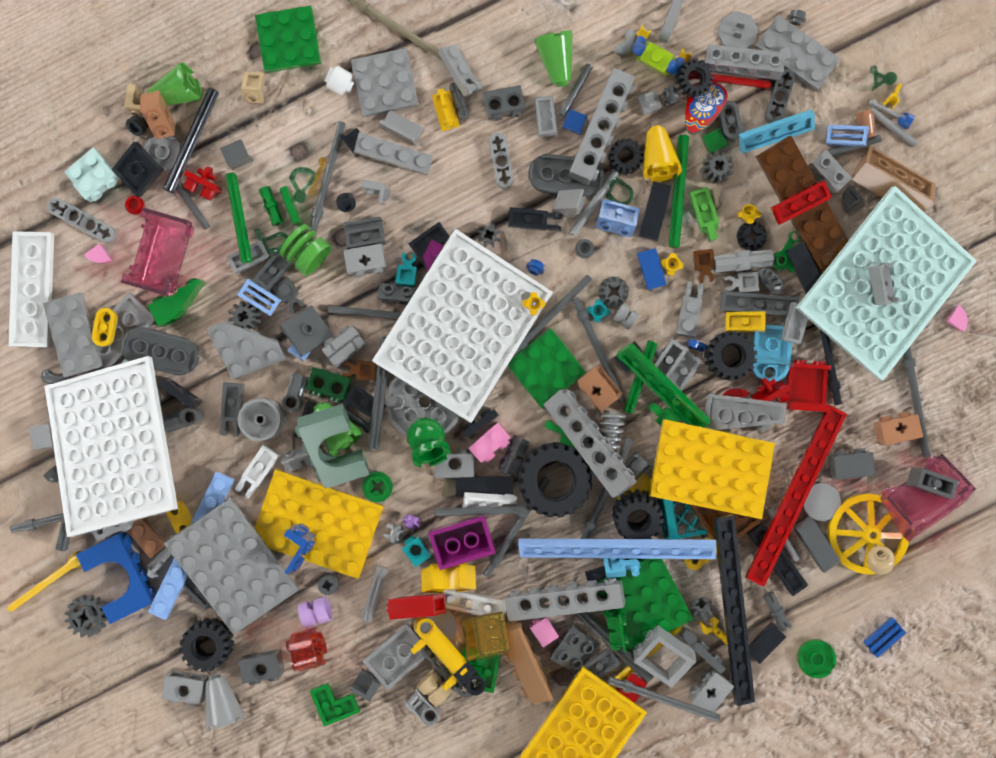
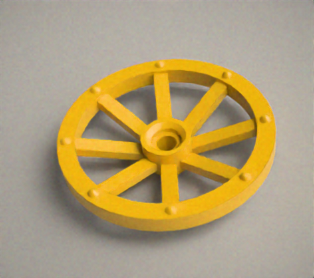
M863 493L851 496L841 502V506L837 509L833 518L829 520L827 538L842 565L857 573L868 575L876 574L869 569L867 564L868 552L874 547V544L876 546H884L880 541L881 538L900 539L899 545L894 552L895 566L907 551L910 529L905 514L896 503L881 495ZM867 501L868 524H865L849 507L858 502ZM874 501L880 502L890 509L876 526ZM844 512L860 527L859 531L837 529L839 519ZM895 515L900 525V533L881 532ZM836 535L860 537V540L844 552H841L837 544ZM867 543L863 566L853 564L847 559V557Z

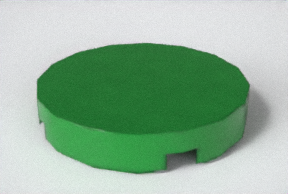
M821 639L805 641L797 652L798 666L809 677L820 679L826 677L836 666L837 656L834 649Z

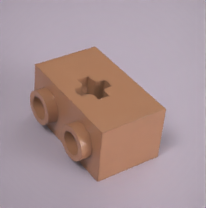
M160 90L141 94L140 111L155 139L174 136L175 120Z
M600 364L596 365L577 381L581 391L587 393L591 398L592 405L595 408H599L600 411H603L623 394Z
M908 411L898 413L899 417L883 416L879 418L880 421L873 422L878 445L886 446L922 438L923 433L919 415L911 414Z

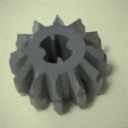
M717 150L713 155L709 153L706 156L707 159H703L702 164L704 166L701 168V171L706 172L703 178L710 177L709 183H712L714 180L717 184H720L722 180L726 182L729 179L728 176L733 174L731 168L734 167V164L729 163L732 157L730 156L726 159V152H722L719 155ZM717 165L720 166V169L718 170L714 168Z
M240 301L239 306L237 304L233 305L235 311L229 310V314H232L233 317L228 318V321L234 322L233 325L256 330L257 326L255 323L261 324V320H258L257 317L262 316V313L256 312L258 308L252 307V304L249 302L245 304L244 301ZM243 314L248 316L247 320L242 318Z

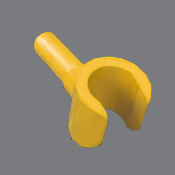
M898 83L894 92L883 102L884 106L887 103L891 105L890 110L900 102L898 93L902 84Z

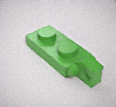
M705 187L689 192L691 204L702 234L706 233L708 242L718 239L716 229H719L718 224L720 222L709 188Z

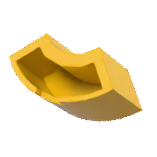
M466 562L439 570L437 563L429 564V567L421 569L422 593H444V590L455 589L457 593L476 589L475 566L467 565Z

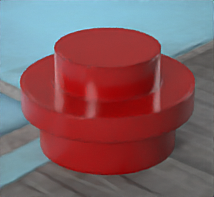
M134 195L127 198L125 208L130 214L138 215L143 212L145 203L141 197Z

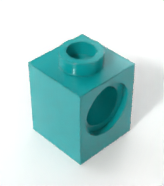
M412 535L404 541L405 545L402 550L415 568L431 557L432 552L420 535L416 537ZM411 546H420L421 552L419 554L413 553Z

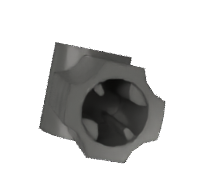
M292 373L286 396L282 400V405L286 410L297 412L302 408L309 377ZM291 398H295L297 401L294 408L289 406Z
M188 408L162 417L164 430L166 433L199 424L203 420V412L199 408ZM190 412L194 414L195 418L193 421L189 419Z

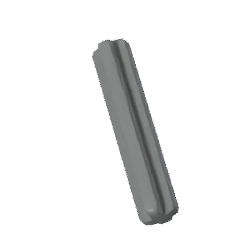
M377 566L362 615L363 621H372L387 568L384 566Z

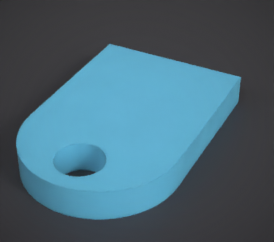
M766 324L765 332H753L752 343L755 344V347H753L754 351L757 350V355H755L757 362L753 364L754 369L751 371L759 380L766 378L768 381L775 379L777 382L783 379L789 371L792 342L781 340L784 326ZM768 367L774 371L771 378H767L764 374L765 369Z

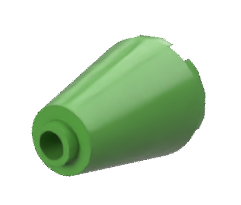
M572 30L560 31L557 34L550 33L535 39V45L550 80L557 87L566 86L568 81H571Z
M184 62L173 67L146 91V93L160 90L167 106L197 101L203 96L198 78L194 80L191 75L194 73L193 70Z
M321 402L313 408L315 410L313 413L333 406L329 403ZM350 421L349 431L324 439L330 455L334 457L340 454L338 450H347L361 438L360 435H363V432Z

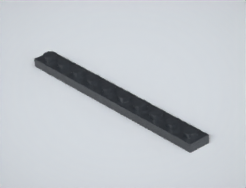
M727 514L713 517L731 680L734 686V704L741 706L754 703L755 695L735 515Z

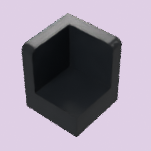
M355 128L346 136L343 133L340 134L341 139L355 157L360 155L354 152L357 136L360 132L358 128Z

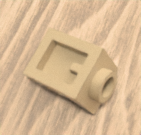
M244 72L241 91L246 103L264 102L262 94L265 81L264 72Z
M128 84L124 107L132 115L142 116L143 114L140 111V95L143 94L142 90L136 85Z

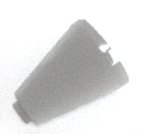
M220 673L209 676V681L205 682L206 732L211 730L210 726H213L214 730L236 723L238 717H240L241 721L245 720L244 713L226 677H221Z

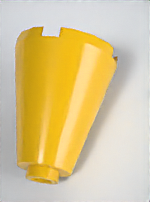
M655 125L647 131L643 177L645 180L651 178V182H663L673 179L672 175L676 173L677 176L680 175L682 168L666 129L660 125Z

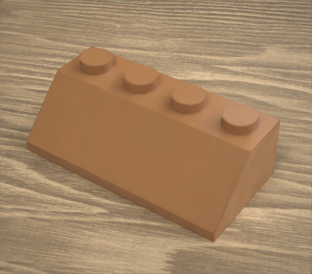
M869 145L854 170L852 177L854 183L860 187L867 188L873 195L882 198L891 187L896 186L925 212L934 202L935 183Z
M513 621L500 627V634L497 635L501 645H505L507 648L506 657L509 663L513 662L516 668L513 672L517 681L521 680L524 686L521 689L525 699L529 698L531 703L554 700L552 688L522 621Z

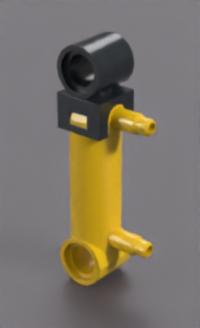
M428 617L417 618L413 626L414 631L421 639L410 651L415 654L425 645L432 650L452 674L442 686L445 691L458 681L471 695L477 696L482 694L486 686L485 681L476 673L477 671L462 656L436 626L434 621ZM428 622L429 629L426 632H421V624ZM477 679L478 685L475 688H470L471 681Z

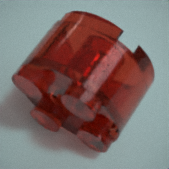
M317 627L292 633L290 640L286 641V648L291 654V666L294 671L299 670L302 672L326 664L327 658L324 659V654L327 653V646L322 632L316 631Z

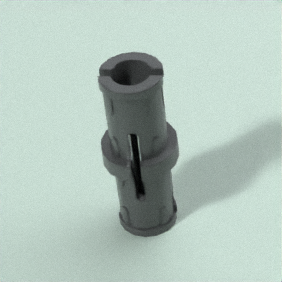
M768 592V596L764 594L763 599L770 609L769 613L771 617L775 618L780 631H787L786 627L790 629L792 625L784 613V607L780 606L774 592Z

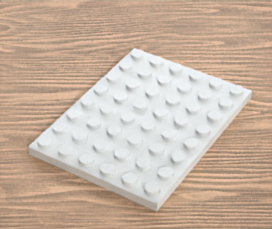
M455 229L372 361L472 423L543 309L538 310L537 315H531L530 311L522 306L523 300H527L530 297V293L536 292L538 297L544 300L546 304L553 292Z
M146 356L45 386L67 537H74L178 509L152 357Z

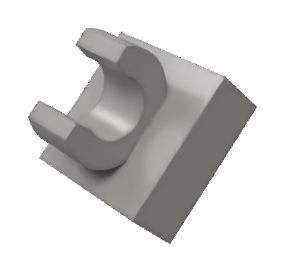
M656 90L637 97L643 116L662 109Z

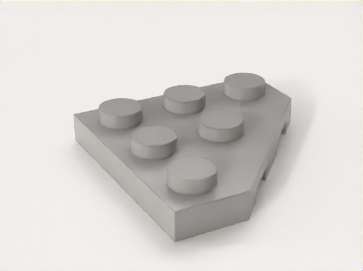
M226 320L207 328L232 380L286 359L279 340L272 337L262 336L256 331L238 327Z

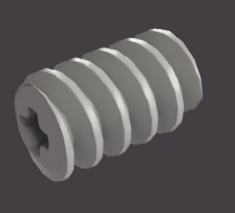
M606 411L607 414L601 415L606 421L600 422V425L605 427V429L599 430V432L610 441L614 452H617L615 449L621 448V445L617 444L616 441L622 440L617 434L623 433L619 426L625 425L620 419L625 418L626 415Z

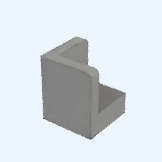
M50 424L29 427L33 450L54 447Z

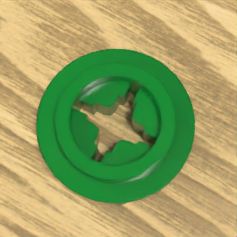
M384 472L370 473L365 477L362 484V491L365 497L372 502L385 501L391 495L393 489L390 477ZM374 482H384L381 486L382 492L379 490L371 492L375 486Z

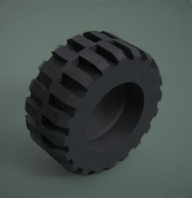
M552 442L542 444L537 448L535 447L526 455L519 468L518 483L521 495L531 509H534L540 515L543 514L550 518H553V516L561 518L564 515L575 513L574 511L578 508L580 509L585 500H588L589 492L592 490L593 476L589 465L576 449L565 444ZM554 461L567 465L573 475L571 489L565 495L557 498L546 496L537 485V475L541 467Z

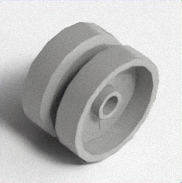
M258 398L250 400L243 405L237 420L243 435L250 440L263 441L273 439L282 432L286 423V415L282 406L275 400Z

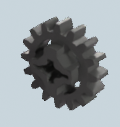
M93 594L88 597L82 595L80 598L73 599V603L67 606L70 610L64 613L69 616L68 619L64 620L67 623L70 622L68 630L73 628L74 635L80 632L81 638L86 636V634L89 638L94 634L100 633L101 629L106 627L104 622L107 621V618L101 608L106 603H99L100 597L94 600ZM81 604H84L81 609H77ZM97 622L94 627L90 628L92 623Z

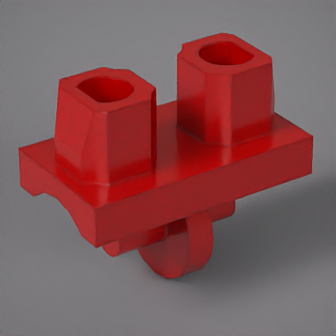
M209 166L204 170L198 168L197 173L201 177L186 170L184 176L187 177L184 183L185 189L195 193L200 184L204 186L200 196L209 201L213 199L216 193H221V188L209 182V180L216 181L217 176L212 174L213 168Z
M766 378L761 379L762 386L757 388L758 392L750 396L751 399L771 401L776 398L777 402L783 403L789 400L787 391L790 388L781 380L776 382L775 379L768 381Z

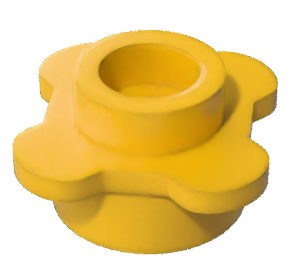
M747 204L743 206L742 211H739L737 216L744 219L746 223L752 224L756 218L761 216V212L755 205Z
M671 253L667 259L661 261V266L667 270V275L673 276L678 269L681 270L684 266L675 253Z
M532 292L527 300H523L522 306L527 308L531 315H537L538 310L545 307V301L541 300L536 292Z

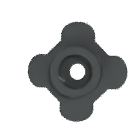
M670 84L668 88H664L662 92V100L665 106L668 107L670 103H676L678 100V89L674 88L673 84Z

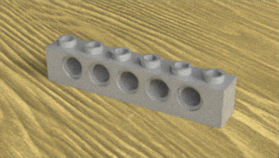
M613 68L570 169L569 178L588 186L591 180H596L600 171L596 169L598 163L602 164L607 153L603 151L605 146L610 147L614 136L611 135L613 128L616 130L621 121L618 115L620 111L624 113L628 101L625 99L627 94L631 96L635 84L632 82L635 76ZM613 91H619L621 96L614 95ZM606 108H612L615 113H608ZM605 125L608 130L603 131L598 126ZM597 142L600 144V147L594 148L591 143ZM584 160H592L593 165H586Z
M568 389L559 390L544 403L549 413L612 498L620 496L637 482L634 473L629 468H626L622 457L617 452H614L610 441L602 436L598 425L590 420L586 409L578 404L576 396L572 391ZM567 406L571 410L570 415L566 413ZM578 421L582 424L581 431L577 427ZM589 437L594 441L593 446L589 444ZM601 452L606 457L605 462H603L600 458ZM613 468L617 471V478L612 475Z
M608 578L600 583H597L596 580L585 582L584 585L569 583L566 584V587L560 588L558 585H552L544 590H540L539 587L528 589V592L514 590L505 598L508 621H518L624 608L625 597L622 580ZM604 590L608 597H600L598 591ZM579 593H586L588 600H582L579 597ZM560 595H566L569 598V602H562ZM541 598H548L550 605L543 604ZM523 600H528L531 603V607H526L523 604Z

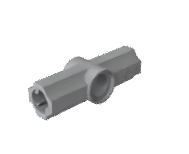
M771 249L753 252L744 250L728 255L714 256L715 268L713 270L714 273L728 271L744 272L753 270V268L773 266L774 257Z

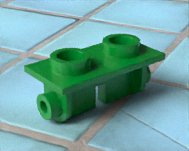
M619 608V613L609 610L606 615L608 629L616 630L609 632L610 646L613 650H619L620 647H623V652H626V645H629V634L625 633L624 626H627L626 614H622V608Z

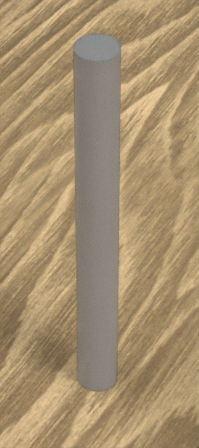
M611 171L602 187L597 191L570 230V234L573 236L578 234L619 173L617 171Z

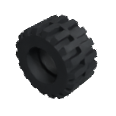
M731 331L718 334L706 346L707 352L704 353V357H706L707 361H705V364L709 366L708 370L713 372L714 376L720 377L723 380L741 379L743 376L750 374L749 371L754 369L753 364L757 362L755 358L757 350L754 351L753 349L755 344L751 343V339L748 336L745 337L741 332ZM729 344L735 346L740 354L739 362L734 367L726 366L721 359L722 349Z
M635 489L633 493L629 490L627 495L621 494L620 500L616 499V506L612 508V517L615 528L620 536H623L624 539H652V535L655 537L658 535L657 530L662 528L663 514L658 501L654 497L648 496L647 491L643 490L640 493L639 489ZM635 510H645L648 512L646 518L640 522L634 523L627 520L628 515Z
M206 618L195 623L183 634V639L180 641V645L183 647L179 651L184 654L181 658L183 661L187 660L188 663L186 665L188 667L194 666L193 670L195 671L201 669V672L212 671L229 657L233 651V648H231L234 645V640H231L233 633L228 632L229 628L223 626V621L217 622L215 618L211 620ZM200 636H208L214 641L216 646L215 653L209 654L200 648Z

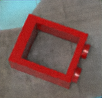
M445 593L388 599L386 611L389 615V620L446 613Z

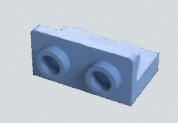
M603 199L595 228L620 234L621 236L632 237L637 225L640 208Z

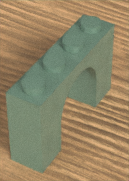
M343 404L299 417L295 427L298 438L301 437L303 440L302 446L305 453L310 455L309 461L312 468L315 467L317 470V479L323 483L325 489L369 475L368 462L362 449L332 457L323 452L319 447L324 439L350 430V420Z

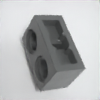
M521 85L483 92L487 120L499 121L506 116L515 118L525 112ZM512 99H515L519 102V104L517 106H511L508 102ZM498 103L500 107L497 110H493L490 108V105Z

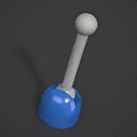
M874 99L869 102L870 107H877L898 118V124L906 130L915 118V115L907 112L899 115L878 104Z

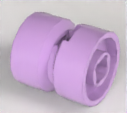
M326 596L315 599L313 603L307 601L298 605L299 618L305 629L316 626L317 622L323 624L332 621V611Z

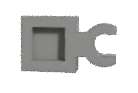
M758 272L738 273V279L731 276L725 277V281L733 283L731 287H726L725 291L731 292L735 288H739L741 293L759 292Z

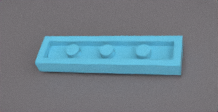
M808 110L740 133V151L746 153L779 142L787 136L791 135L794 137L815 130V113L812 110Z

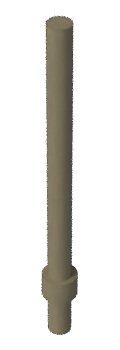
M346 0L356 6L357 10L363 14H369L442 60L438 53V48L375 10L365 0Z

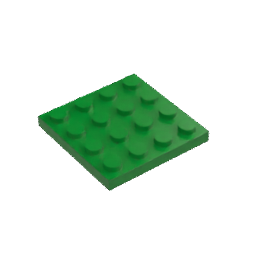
M662 559L639 560L640 574L638 576H633L630 570H626V576L614 577L616 580H622L625 597L622 614H626L627 626H624L625 633L629 634V645H626V649L629 652L634 650L638 643H642L646 634L657 625L670 632L694 619ZM604 578L603 580H601V581H599V582H597V583L604 582V580H605V579H608V578ZM604 590L598 591L600 597H608ZM618 608V609H609V610H614L615 613H619V608ZM602 610L605 617L607 615V611L609 610Z

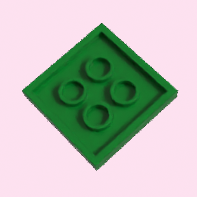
M311 5L255 15L265 73L322 64Z
M551 328L513 357L507 365L541 408L559 390L567 389L586 374L582 366Z

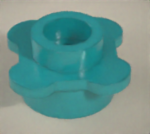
M600 299L596 300L593 306L587 308V312L593 316L595 322H600L602 317L608 316L610 310L606 308Z

